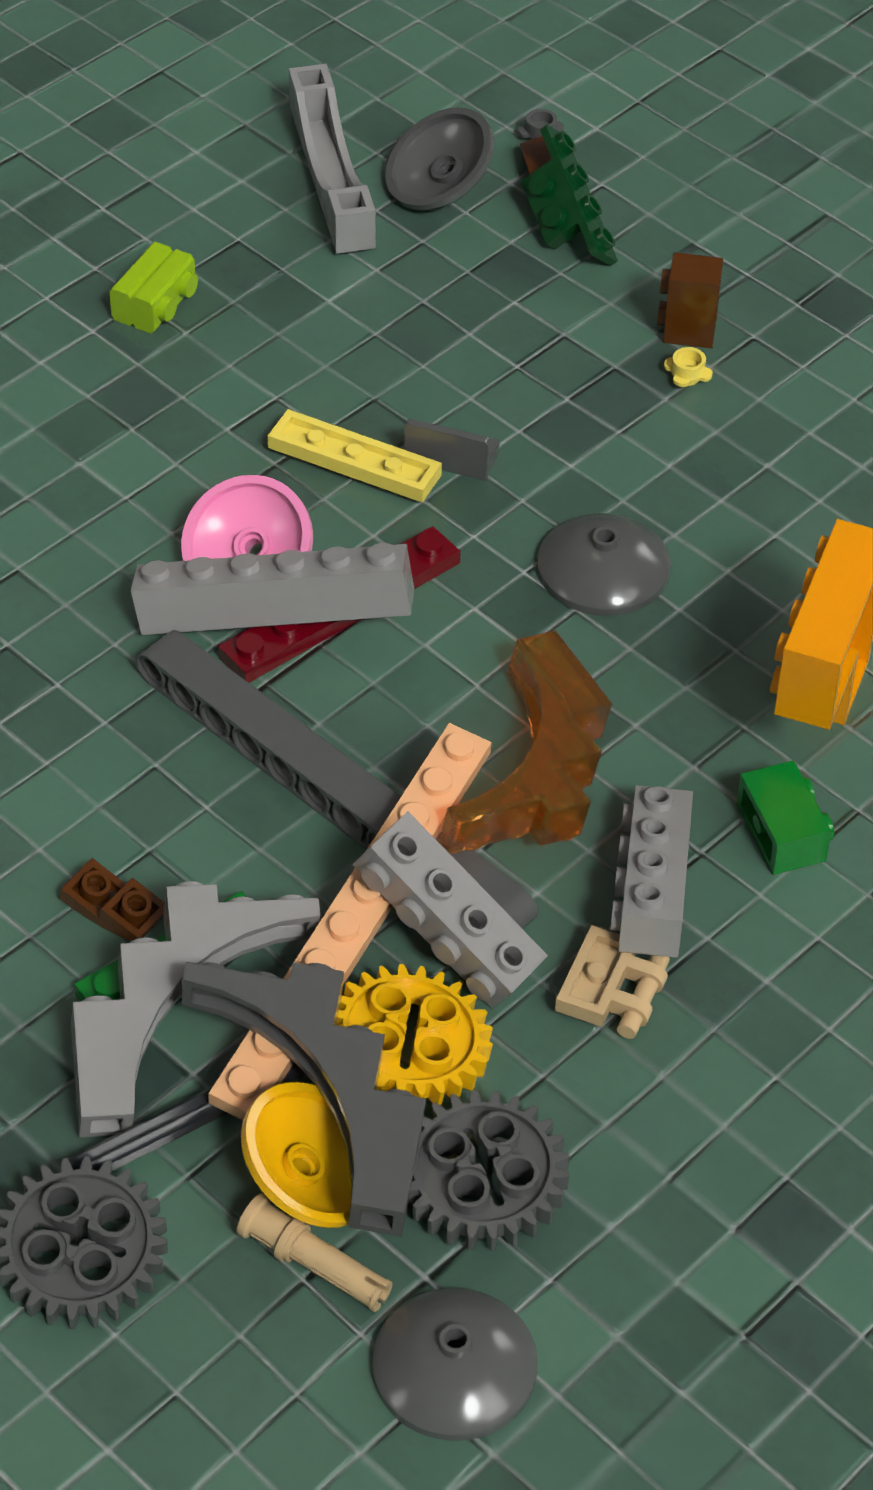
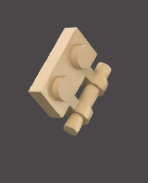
M591 925L556 998L555 1011L603 1027L609 1012L620 1015L622 1019L618 1025L617 1032L624 1038L633 1039L639 1028L645 1026L653 1011L650 1003L654 994L662 991L668 978L666 968L670 958L650 955L647 961L635 957L636 953L619 952L620 934ZM625 978L636 982L637 986L633 994L620 990Z

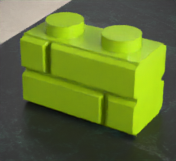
M154 241L109 291L111 316L114 320L128 326L134 324L136 329L150 334L163 321L169 322L174 317L177 305L183 298H190L196 291L198 275L195 274V259L192 254L178 249L172 251L171 247Z

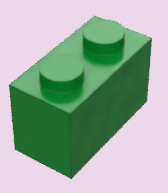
M794 760L741 773L736 805L772 875L826 862L829 843L834 838L833 823L828 813L821 812L815 801V792L810 779L802 777Z

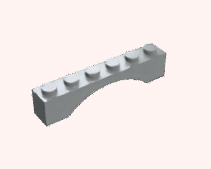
M327 63L288 68L290 109L335 252L337 254L376 248V210L368 186L360 182L350 160L342 130L335 87Z

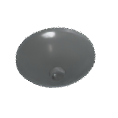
M459 107L437 111L418 121L399 139L389 156L385 178L392 196L407 208L429 210L451 204L466 195L483 177L492 159L495 142L490 125L478 112Z
M610 513L586 514L561 523L550 531L542 541L537 560L539 578L552 597L571 609L602 616L634 612L652 603L667 586L671 568L668 549L654 531L636 520Z
M439 1289L410 1299L396 1309L383 1324L373 1350V1378L384 1405L405 1426L420 1434L436 1439L449 1441L471 1440L489 1435L503 1428L524 1409L536 1383L537 1351L533 1337L524 1321L502 1301L485 1293L469 1289ZM457 1340L465 1345L460 1348H452L447 1343Z

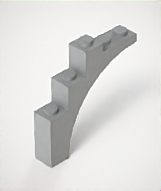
M187 881L176 886L166 887L163 906L166 941L158 942L153 938H139L130 943L120 944L118 958L120 1000H112L107 996H91L81 1002H73L71 1033L79 1138L114 1136L133 1126L135 1083L140 1062L156 1028L179 998L182 997V978L186 962L197 964L213 962L225 965L241 955L277 943L309 939L319 924L321 916L319 899L304 898L300 895H285L277 900L255 901L249 897H237L227 902H218L217 884L203 885L196 881Z

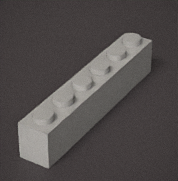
M378 543L371 547L344 548L337 546L319 551L300 552L288 550L280 554L254 555L246 553L228 558L210 559L208 557H198L189 561H151L146 564H137L131 594L141 635L165 634L172 630L192 632L409 616L412 611L414 583L407 544L391 545L388 543Z

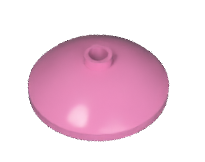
M242 475L227 479L209 489L191 509L182 532L181 550L183 561H189L198 557H208L210 559L236 557L241 554L250 553V549L255 544H262V549L257 555L280 554L288 550L312 551L313 528L310 515L295 492L273 478L260 475Z

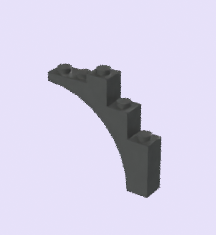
M186 962L182 978V1005L220 1015L261 1035L287 1054L314 1082L334 1114L348 1154L352 1185L349 1227L402 1237L423 1125L426 1098L415 1097L410 1092L400 1089L376 1090L385 1034L375 1033L369 1028L359 1025L336 1026L342 999L344 971L334 970L322 963H309L306 965L293 962L290 978L287 980L264 971L247 973L227 969L223 965L213 962L202 964Z

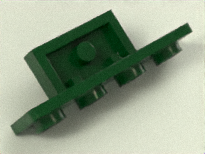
M546 124L540 131L552 159L521 181L545 243L549 247L557 249L582 232L591 255L612 266L618 262L613 250L615 240L601 221L599 216L602 214L601 206L590 194L587 187L589 177L584 168L577 162L573 153L576 151V146L572 138L565 131L559 132Z

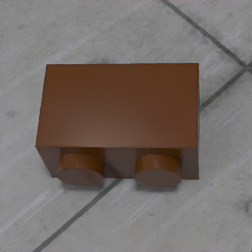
M673 253L671 269L663 268L660 294H668L667 301L660 300L657 325L665 326L663 343L713 349L724 258Z

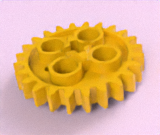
M399 964L396 975H391L384 966H379L376 979L366 972H362L358 985L349 981L346 983L336 1026L359 1025L369 1028L375 1033L385 1034L376 1090H405L415 1097L429 1098L432 1104L436 1102L442 1105L444 1094L450 1098L452 1094H456L460 1098L462 1088L472 1091L477 1077L484 1076L487 1062L489 1061L493 1043L489 1041L493 1028L485 1024L487 1011L485 1009H474L477 996L472 994L461 997L460 992L463 983L459 981L449 987L444 985L445 973L439 972L433 979L426 978L424 966H420L415 975H409L404 964ZM411 1004H417L419 1006V1014L413 1037V1048L409 1066L407 1069H403L400 1067V1059L407 1030L406 1025Z

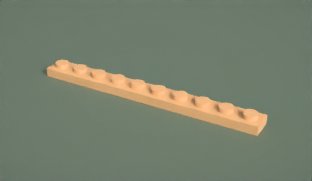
M449 723L368 849L407 811L436 839L490 755L492 742ZM355 868L294 962L306 965L309 963H322L334 970L344 971V985L393 906L380 892H376L368 887L363 881L361 873ZM292 966L283 979L289 980ZM249 1030L210 1090L209 1103L243 1120L249 1107L263 1092L282 1083L294 1061L261 1035Z

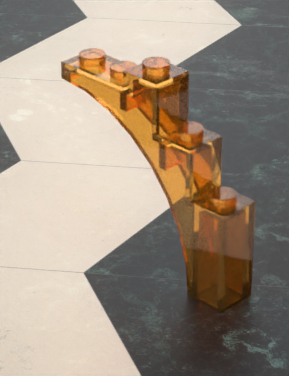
M556 630L517 639L507 674L523 699L530 721L532 748L524 762L505 781L479 797L447 808L438 842L450 855L466 850H476L484 845L506 839H517L528 833L533 836L539 846L558 841H568L581 835L591 804L590 799L582 789L592 784L602 753L593 740L602 737L612 703Z

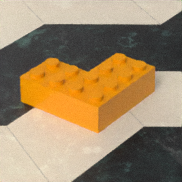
M841 519L836 520L830 537L822 535L815 555V562L819 564L817 568L809 567L806 572L801 592L802 595L806 596L804 601L798 599L794 601L788 621V627L792 628L790 634L782 632L780 635L774 660L782 663L781 666H776L770 685V693L777 695L775 715L830 730L833 722L845 725L869 663L873 642V528Z

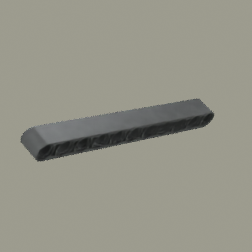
M172 630L136 656L137 668L149 685L364 849H368L401 798L400 795L181 632ZM444 828L441 830L436 840L522 929L537 918V905L532 896L522 886Z

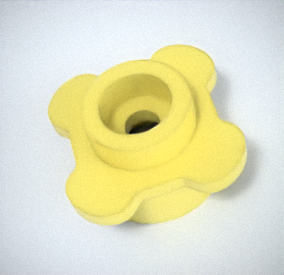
M693 347L680 348L674 352L673 357L667 358L664 362V368L672 373L674 376L673 383L679 387L695 385L699 381L707 382L712 378L713 371L706 367V356L699 349Z

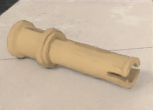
M264 1193L258 1194L249 1203L237 1225V1234L244 1239L251 1236L274 1251V1258L280 1262L296 1261L369 1307V1310L376 1312L380 1309L381 1304L378 1300L383 1303L386 1301L393 1286L392 1281L383 1278L311 1233V1226L309 1224L292 1218L271 1205V1200Z

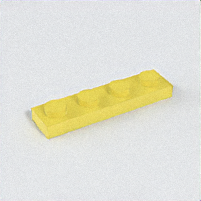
M287 409L268 434V448L422 503L442 476L441 462Z

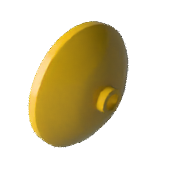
M289 1082L267 1089L249 1107L241 1128L243 1156L254 1181L267 1198L277 1207L302 1222L326 1228L348 1226L352 1185L347 1150L334 1114L316 1085Z

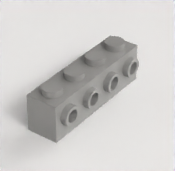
M636 785L634 805L624 804L621 832L631 834L630 836H620L618 864L627 865V868L617 867L614 897H622L624 900H613L610 929L620 931L619 952L675 958L679 956L693 791L668 789L660 786Z
M409 811L353 864L361 873V877L366 885L372 890L380 892L396 909L400 920L407 926L414 928L431 945L435 956L443 963L450 965L466 981L469 991L475 994L478 999L485 1001L492 1009L512 994L548 956Z

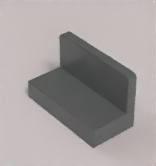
M407 420L404 430V450L441 462L443 471L484 481L487 480L499 454L500 440L419 420Z

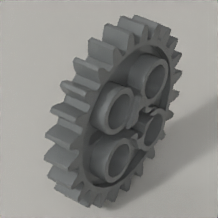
M472 1090L470 1103L463 1104L456 1094L451 1095V1108L448 1110L436 1102L433 1103L432 1120L427 1117L423 1118L408 1204H413V1219L418 1221L429 1217L428 1233L430 1235L437 1233L443 1227L447 1229V1244L452 1245L460 1235L466 1236L468 1250L472 1251L479 1238H486L491 1251L496 1250L497 1238L502 1236L513 1247L517 1246L519 1230H523L527 1235L534 1238L537 1236L536 1219L550 1225L553 1217L552 1207L562 1208L564 1191L562 1190L568 1189L569 1172L567 1170L569 1167V1153L563 1152V1135H552L553 1120L551 1118L537 1123L538 1106L533 1105L524 1112L520 1111L519 1096L517 1095L505 1105L500 1103L499 1091H493L489 1102H482L477 1090ZM466 1133L472 1134L476 1141L481 1164H475V1148ZM501 1137L507 1139V1141L497 1143L489 1139ZM452 1153L458 1155V1157L446 1159L442 1158L441 1155ZM486 1174L492 1175V1190L502 1206L495 1205L490 1195V1186ZM519 1179L524 1180L527 1184L516 1186L510 1184L509 1181ZM473 1196L479 1200L468 1203L459 1200V1198Z
M89 1156L84 1157L80 1169L73 1170L67 1157L62 1158L61 1172L54 1174L46 1164L41 1165L42 1180L37 1183L32 1178L26 1175L23 1176L22 1183L25 1194L22 1195L17 1192L8 1191L7 1201L12 1210L0 1209V1226L3 1227L0 1228V1267H2L0 1269V1285L13 1284L9 1290L13 1303L28 1297L26 1308L27 1315L30 1317L38 1313L43 1307L46 1308L47 1323L51 1326L57 1321L60 1314H65L68 1316L70 1329L76 1328L80 1315H87L93 1328H96L99 1324V1312L105 1310L110 1317L117 1321L120 1319L119 1304L123 1301L134 1309L138 1308L139 1301L136 1289L152 1293L154 1283L149 1274H162L164 1271L163 1259L157 1256L168 1253V1241L161 1236L167 1232L166 1218L156 1217L160 1213V1201L158 1198L145 1200L148 1196V1184L145 1181L130 1187L132 1172L129 1168L122 1171L117 1177L112 1176L111 1160H106L100 1170L96 1171L92 1170ZM62 1204H70L77 1208L71 1215L64 1217L51 1213L55 1207ZM113 1219L122 1220L128 1224L123 1230L118 1232H108L102 1228L103 1224ZM38 1226L45 1227L47 1230L43 1229L35 1231L34 1229ZM81 1237L88 1238V1239H83V1240L80 1242L79 1246H73V1245H71V1244H77V1243L80 1241ZM44 1251L53 1252L58 1255L55 1261L46 1265L37 1264L32 1261L35 1255ZM122 1252L126 1253L123 1257H117L114 1255ZM93 1267H103L109 1271L105 1278L97 1281L89 1280L83 1276L88 1269Z

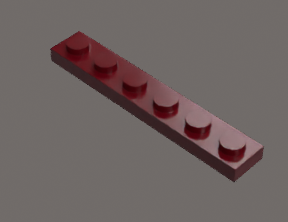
M434 526L401 543L407 544L414 589L460 564L461 551ZM361 619L251 627L218 646V656L229 669L250 683Z

